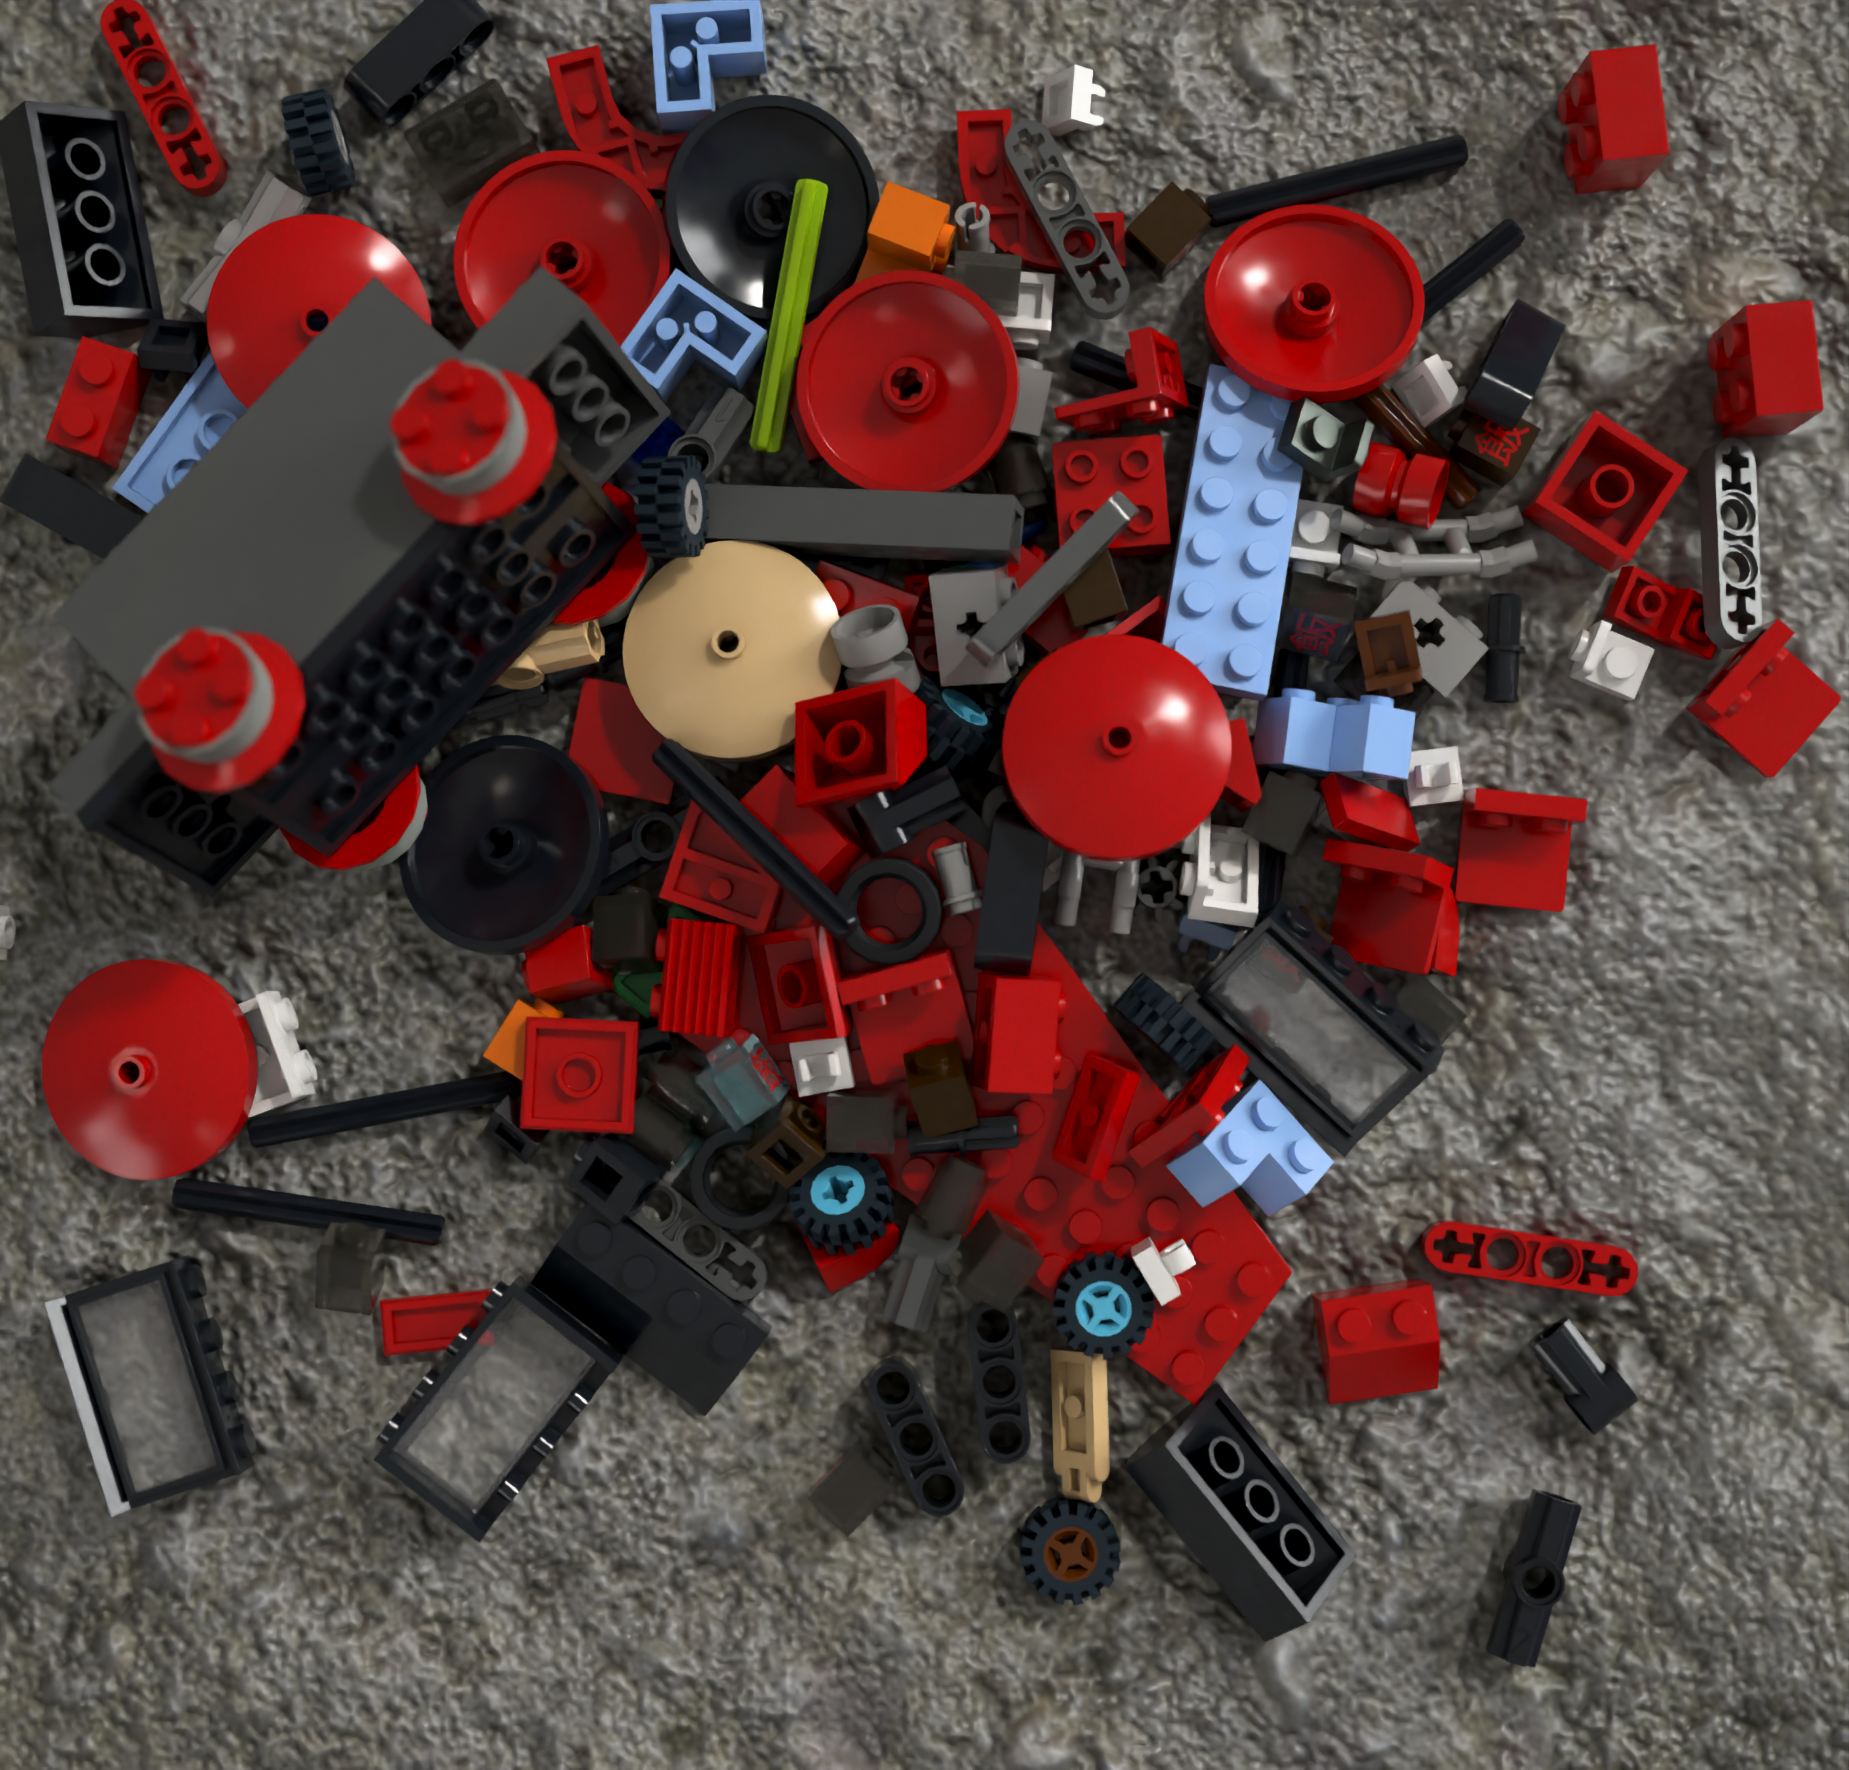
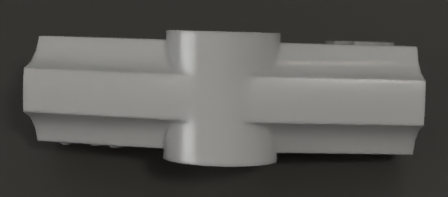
M267 170L241 217L229 222L221 231L213 246V258L179 300L181 305L199 322H205L207 327V309L212 286L228 256L243 240L258 229L287 217L303 215L312 199L306 190L275 171Z

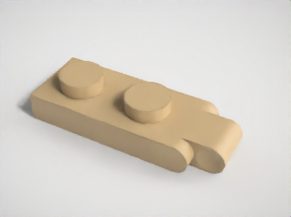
M1072 1347L1050 1349L1054 1471L1057 1475L1062 1476V1491L1065 1498L1095 1503L1102 1494V1481L1107 1479L1110 1471L1107 1359H1103V1354L1094 1353L1093 1358L1086 1356L1081 1348H1076L1075 1350Z

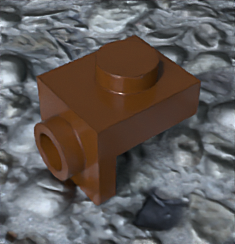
M1410 609L1354 621L1365 676L1364 685L1366 692L1379 689L1380 696L1393 697L1414 691L1412 682L1422 680L1423 672Z

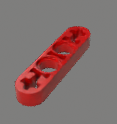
M135 0L112 1L101 14L100 25L102 33L174 177L187 192L194 196L207 197L214 195L222 188L226 181L227 170L225 162L154 20L143 6ZM130 16L135 22L133 25L134 30L144 45L143 47L135 49L131 41L122 32L123 24L121 21L124 18ZM152 61L164 64L166 72L160 84L153 87H144L139 83L138 76L142 66ZM177 108L187 111L189 114V124L183 132L176 135L163 132L162 120L166 113ZM193 146L196 154L205 164H208L205 167L207 176L204 179L198 180L191 174L194 171V167L183 149Z
M1438 1220L1429 1224L1423 1231L1420 1239V1250L1424 1259L1432 1266L1447 1272L1605 1296H1621L1629 1292L1635 1285L1638 1277V1265L1634 1257L1627 1250L1610 1244L1453 1220ZM1446 1230H1452V1239L1474 1245L1472 1234L1480 1233L1474 1247L1476 1265L1468 1266L1472 1255L1456 1251L1449 1253L1448 1260H1442V1252L1433 1248L1435 1239H1444ZM1499 1238L1509 1239L1516 1250L1514 1262L1505 1269L1493 1268L1487 1259L1489 1245ZM1552 1247H1563L1570 1257L1569 1268L1559 1277H1549L1542 1269L1541 1260L1543 1254ZM1582 1250H1588L1584 1260L1597 1264H1608L1610 1255H1614V1263L1623 1267L1622 1275L1613 1276L1610 1280V1285H1606V1277L1594 1272L1583 1271L1584 1282H1578L1584 1267Z

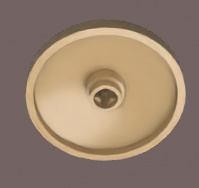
M726 540L705 544L703 550H700L701 554L698 557L674 558L666 563L652 576L637 596L627 619L623 637L622 652L626 681L634 701L644 717L666 739H673L689 753L706 759L724 762H742L765 758L795 744V702L838 692L844 665L841 664L830 630L840 617L829 592L820 579L806 565L792 555L776 547L753 541ZM734 637L739 638V645L734 651L723 652L720 649L724 642H731Z

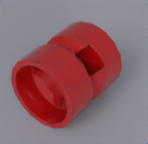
M1372 442L1369 445L1368 457L1358 472L1353 496L1354 511L1376 517H1387L1395 510L1400 523L1427 530L1431 529L1444 498L1449 476V460L1417 453L1407 461L1405 453L1401 452L1398 447Z

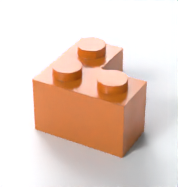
M887 181L867 231L868 250L854 284L881 273L899 270H917L931 273L938 271L944 274L955 247V242L952 240L956 227L949 224L950 205Z

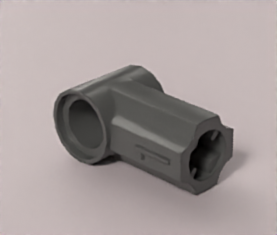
M717 384L684 436L679 437L671 445L668 456L693 455L705 458L709 462L707 468L702 472L705 474V484H717L719 471L754 420L756 406L731 387Z
M910 1212L896 1256V1260L899 1263L883 1306L882 1318L912 1330L927 1332L943 1278L950 1274L963 1229Z

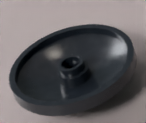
M782 95L749 96L725 104L707 115L691 129L678 146L671 159L663 186L662 217L664 228L670 243L671 252L681 271L746 317L755 320L772 321L796 183L800 179H813L826 184L828 194L806 315L827 307L838 295L854 285L868 250L867 231L880 201L878 185L870 161L853 134L834 116L820 107L804 100ZM762 202L772 207V220L761 218L758 209L763 206Z
M499 735L483 738L461 747L443 759L423 780L428 804V814L424 821L423 829L410 849L399 856L403 887L414 911L438 936L454 945L476 953L499 956L514 955L533 950L552 941L565 932L585 911L592 901L605 871L609 851V824L606 808L596 784L586 770L565 752L544 741L521 735Z

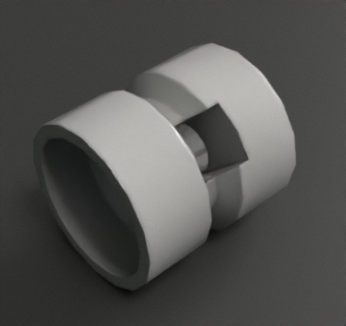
M884 604L862 607L842 616L832 625L830 633L841 664L849 667L843 672L849 689L895 677L912 693L919 688L921 678L913 653L909 648H906L908 637L897 607Z

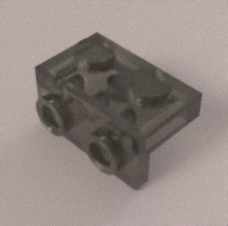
M490 79L409 128L403 134L448 209L479 191L488 180L508 165L522 158L541 153L497 79Z

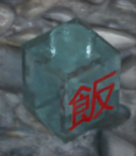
M754 1033L738 1044L731 1036L711 1049L705 1055L709 1064L696 1077L734 1132L777 1105L792 1087Z

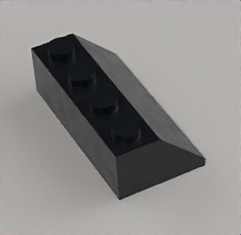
M24 100L0 120V155L34 336L82 338L84 336L88 338L148 326L151 318L164 319L125 111Z
M587 1202L556 1243L531 1282L533 1286L705 1416L736 1379L772 1328L769 1323L740 1301L726 1296L633 1220L628 1218L616 1225L589 1202Z
M1218 1383L1207 1389L1195 1405L1190 1403L1152 1434L1124 1466L1126 1471L1264 1642L1309 1623L1357 1556Z

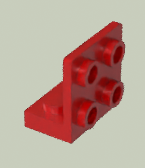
M1151 327L1128 332L1131 349H1127L1124 352L1125 366L1131 382H1137L1138 388L1054 408L1056 420L1074 427V431H1089L1090 437H1103L1121 432V423L1141 419L1142 425H1154L1174 419L1173 411L1189 407L1178 343Z
M1156 434L1055 442L1052 445L1051 452L1058 534L1055 541L1056 552L1113 494L1120 491L1140 512L1107 547L1111 559L1165 555L1171 542L1161 436Z
M1775 619L1762 625L1758 637L1743 644L1686 708L1765 778L1774 777L1841 701L1838 693L1784 647L1795 633L1780 619Z
M1474 788L1465 792L1461 807L1453 891L1456 902L1561 912L1565 904L1572 825L1585 822L1587 799Z
M1327 838L1322 860L1341 868L1339 877L1343 878L1329 935L1334 937L1331 945L1336 944L1343 947L1358 963L1426 976L1430 970L1454 869L1426 855Z
M949 948L919 956L907 962L887 965L842 978L836 984L842 1006L849 1004L872 1084L878 1085L907 1077L903 1054L920 1050L929 1045H939L958 1040L963 1060L972 1059L974 1032Z

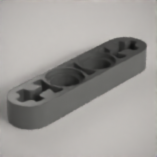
M1025 120L1016 123L1009 129L1005 137L1004 158L1007 167L1081 307L1089 316L1095 319L1108 320L1115 318L1123 311L1129 297L1130 285L1124 270L1050 131L1045 125L1037 121ZM1026 137L1030 144L1038 141L1041 143L1038 147L1037 159L1043 171L1035 176L1032 181L1027 179V177L1034 176L1035 166L1026 153L1019 156L1016 154L1019 150V139ZM1050 164H1053L1055 167L1047 169ZM1050 183H1058L1064 186L1070 197L1067 205L1058 210H1050L1044 207L1038 198V193L1043 186ZM1084 231L1089 234L1095 244L1093 252L1083 258H1074L1069 255L1063 245V241L1069 233ZM1101 259L1106 263L1099 265L1097 272L1102 283L1106 287L1115 284L1118 288L1114 292L1113 303L1108 305L1103 298L1092 299L1091 296L1095 292L1096 283L1090 271L1082 278L1078 275V272L1090 270Z
M1726 438L1704 450L1699 457L1698 464L1703 613L1705 631L1710 640L1716 646L1723 649H1734L1757 638L1762 629L1763 620L1755 457L1750 447L1742 440ZM1722 504L1734 510L1738 520L1736 530L1730 529L1724 524L1720 514ZM1725 556L1734 560L1739 567L1740 576L1737 583L1731 581L1723 571L1722 563Z
M1120 491L1113 494L975 634L965 649L985 668L989 667L1123 532L1140 510Z
M662 1177L654 1190L663 1191L671 1198L673 1207L669 1218L661 1222L652 1221L645 1216L642 1208L637 1214L630 1217L631 1220L726 1296L734 1300L746 1301L756 1297L763 1290L768 1280V1268L766 1261L761 1255L729 1229L717 1226L699 1211L694 1201L664 1177ZM697 1224L709 1227L716 1238L713 1251L704 1256L692 1254L686 1248L684 1242L687 1230ZM726 1242L736 1249L727 1256L735 1264L742 1266L748 1260L755 1265L752 1276L757 1280V1283L753 1287L747 1283L742 1284L739 1289L731 1284L734 1273L723 1263L719 1266L717 1273L707 1266L719 1257Z

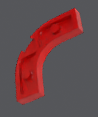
M599 45L546 58L564 125L577 150L596 154L619 164L641 181L652 196H662L665 177L671 159L689 132L678 135L656 136L638 130L620 114L613 99Z
M1011 109L957 111L958 171L964 202L976 203L977 220H979V207L981 204L989 210L990 241L1004 255L1033 269L1064 274L1005 162V137L1012 127ZM1124 212L1093 213L1125 272ZM1084 231L1071 232L1063 241L1066 252L1074 258L1087 257L1095 248L1092 237ZM1101 259L1090 270L1078 273H1087L1088 271L1090 273H1097L1099 265L1106 263Z

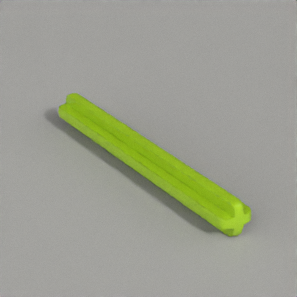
M800 179L796 183L750 438L751 448L766 453H779L782 449L826 206L828 187L826 184L813 179Z

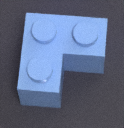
M711 0L650 5L656 108L663 135L690 132L697 123L716 110L714 78L767 74L764 21L760 0Z
M676 268L623 342L621 349L665 404L695 361L740 391L766 354L768 334L761 326Z
M1285 688L1282 689V697L1264 698L1263 701H1259L1253 745L1255 765L1326 778L1335 772L1355 780L1408 779L1416 712L1393 708L1394 699L1384 696L1362 695L1360 696V701L1347 698H1327V703L1315 701L1316 693L1313 691Z
M1259 1079L1224 1104L1221 1108L1225 1113L1222 1121L1203 1137L1195 1133L1194 1137L1181 1148L1166 1167L1202 1208L1241 1186L1269 1217L1307 1195L1334 1162Z

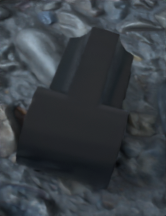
M946 765L894 791L892 788L883 790L847 808V811L870 859H873L915 839L916 833L960 814L959 812L967 809V806Z
M1563 1317L1559 1321L1549 1324L1535 1335L1534 1340L1528 1345L1542 1366L1564 1391L1565 1394L1562 1397L1566 1404L1593 1435H1596L1638 1402V1398L1626 1381L1608 1362H1602L1568 1318Z

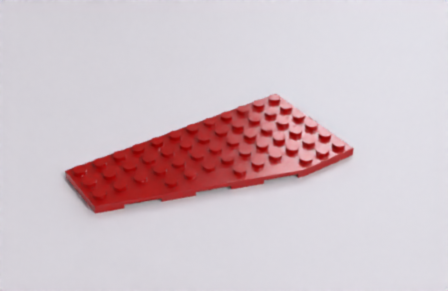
M900 786L892 788L893 791L900 788ZM881 791L823 804L866 851L847 808ZM945 820L916 833L915 839L873 859H870L866 851L829 889L838 895L847 877L869 861L893 857L910 860L926 870L939 887L943 901L946 898L931 852L946 846L966 842V850L978 890H984L989 853L981 844ZM888 877L875 880L865 887L858 898L856 912L860 919L859 925L866 935L877 942L893 944L902 942L915 933L921 923L923 909L920 897L911 885L901 879ZM782 888L767 932L816 923L817 921ZM946 906L943 910L939 932L930 946L916 957L950 949L974 1032L979 973H1010L974 968L981 908L950 916L948 906ZM1037 921L1030 975L1044 976L1061 981L1060 990L1065 996L1066 1009L1064 1019L1057 1027L1056 1046L1061 1053L1060 1074L1056 1080H1053L1052 1094L987 1092L971 1085L977 1117L1009 1115L1017 1117L1020 1142L1019 1147L1015 1149L967 1152L966 1158H961L960 1152L910 1156L908 1121L919 1122L909 1092L907 1077L878 1085L872 1084L852 1014L853 1029L846 1037L855 1086L799 1097L789 1043L768 1044L747 942L748 936L761 933L743 927L733 1035L716 1037L677 1033L774 1103L778 1102L787 1093L795 1100L809 1103L820 1117L822 1123L828 1127L825 1137L828 1142L837 1148L838 1146H848L851 1157H853L856 1148L865 1150L868 1159L873 1155L879 1161L881 1168L884 1169L892 1188L938 1221L963 1229L961 1236L963 1239L1052 1303L1058 1278L1062 1271L1065 1273L1069 1268V1263L1076 1258L1078 1261L1084 1259L1086 1253L1095 1251V1255H1103L1104 1250L1114 1251V1256L1122 1258L1125 1255L1132 1259V1264L1138 1268L1132 1258L1131 1247L1150 1237L1160 1253L1172 1243L1183 1238L1194 1256L1196 1264L1174 1276L1179 1285L1181 1295L1161 1306L1153 1292L1155 1310L1153 1311L1151 1329H1147L1145 1333L1146 1338L1140 1345L1137 1343L1132 1345L1131 1352L1125 1355L1195 1405L1292 1274V1270L1234 1190L1202 1208L1166 1167L1181 1148L1194 1137V1134L1144 1168L1127 1153L1136 1140L1144 1138L1163 1124L1157 1116L1170 1101L1149 1072L1143 1067ZM836 939L843 978L887 966L868 962L851 951L845 941ZM761 1047L763 1049L759 1054L761 1060L764 1062L769 1058L777 1075L785 1080L779 1079L780 1086L776 1087L774 1085L773 1092L760 1072L754 1068L750 1056L752 1054L758 1058L755 1053ZM1087 1054L1105 1058L1141 1075L1104 1181L1088 1178L1051 1159ZM754 1059V1061H757L758 1064L761 1063L762 1066L765 1068V1066H764L763 1063L760 1061V1059H759V1061L756 1060V1059ZM972 1059L964 1060L969 1080L971 1079ZM768 1062L767 1066L774 1072L772 1065ZM771 1072L772 1076L778 1084L777 1077ZM769 1074V1076H768V1078H767L766 1080L768 1081V1083H769L770 1085H772V1082L769 1081V1078H770L773 1082H774V1080H773V1078L771 1077V1075ZM1093 1294V1295L1096 1296L1097 1298H1098V1297H1101V1296H1107V1294H1106V1295H1099V1296Z

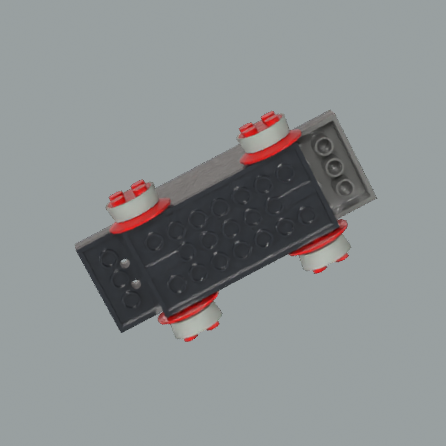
M542 266L528 281L516 289L509 301L487 324L476 331L471 341L461 351H458L374 277L350 300L348 305L310 342L309 346L270 384L269 388L230 426L229 430L190 468L189 472L150 510L149 514L109 553L108 557L69 595L68 599L52 615L131 699L107 720L105 726L78 754L66 763L64 769L49 786L88 829L211 898L224 887L279 827L293 852L318 868L343 871L352 868L369 870L390 864L410 849L423 829L424 821L428 814L425 785L419 777L418 763L550 623L579 625L597 619L600 628L617 623L630 613L637 596L645 584L652 578L654 561L652 557L646 555V548H642L640 544L642 534H637L636 529L639 515H634V505L638 504L630 494L606 481L671 414V411L588 305Z

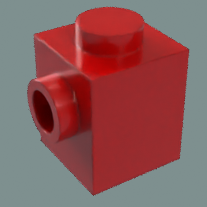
M585 925L569 928L552 941L525 952L526 959L522 962L521 971L529 993L554 1005L614 990L607 937Z

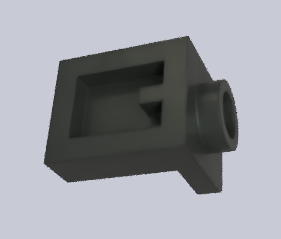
M1304 397L1291 402L1277 450L1325 482L1362 468L1369 454V442L1374 429V423L1367 418H1362L1344 424L1310 399Z

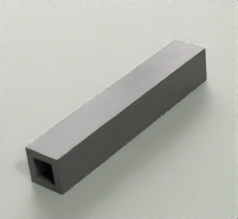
M704 484V490H708L709 499L706 500V509H709V519H706L705 522L709 528L708 536L704 537L706 544L726 540H746L770 545L788 554L1020 564L1025 509L1015 495Z

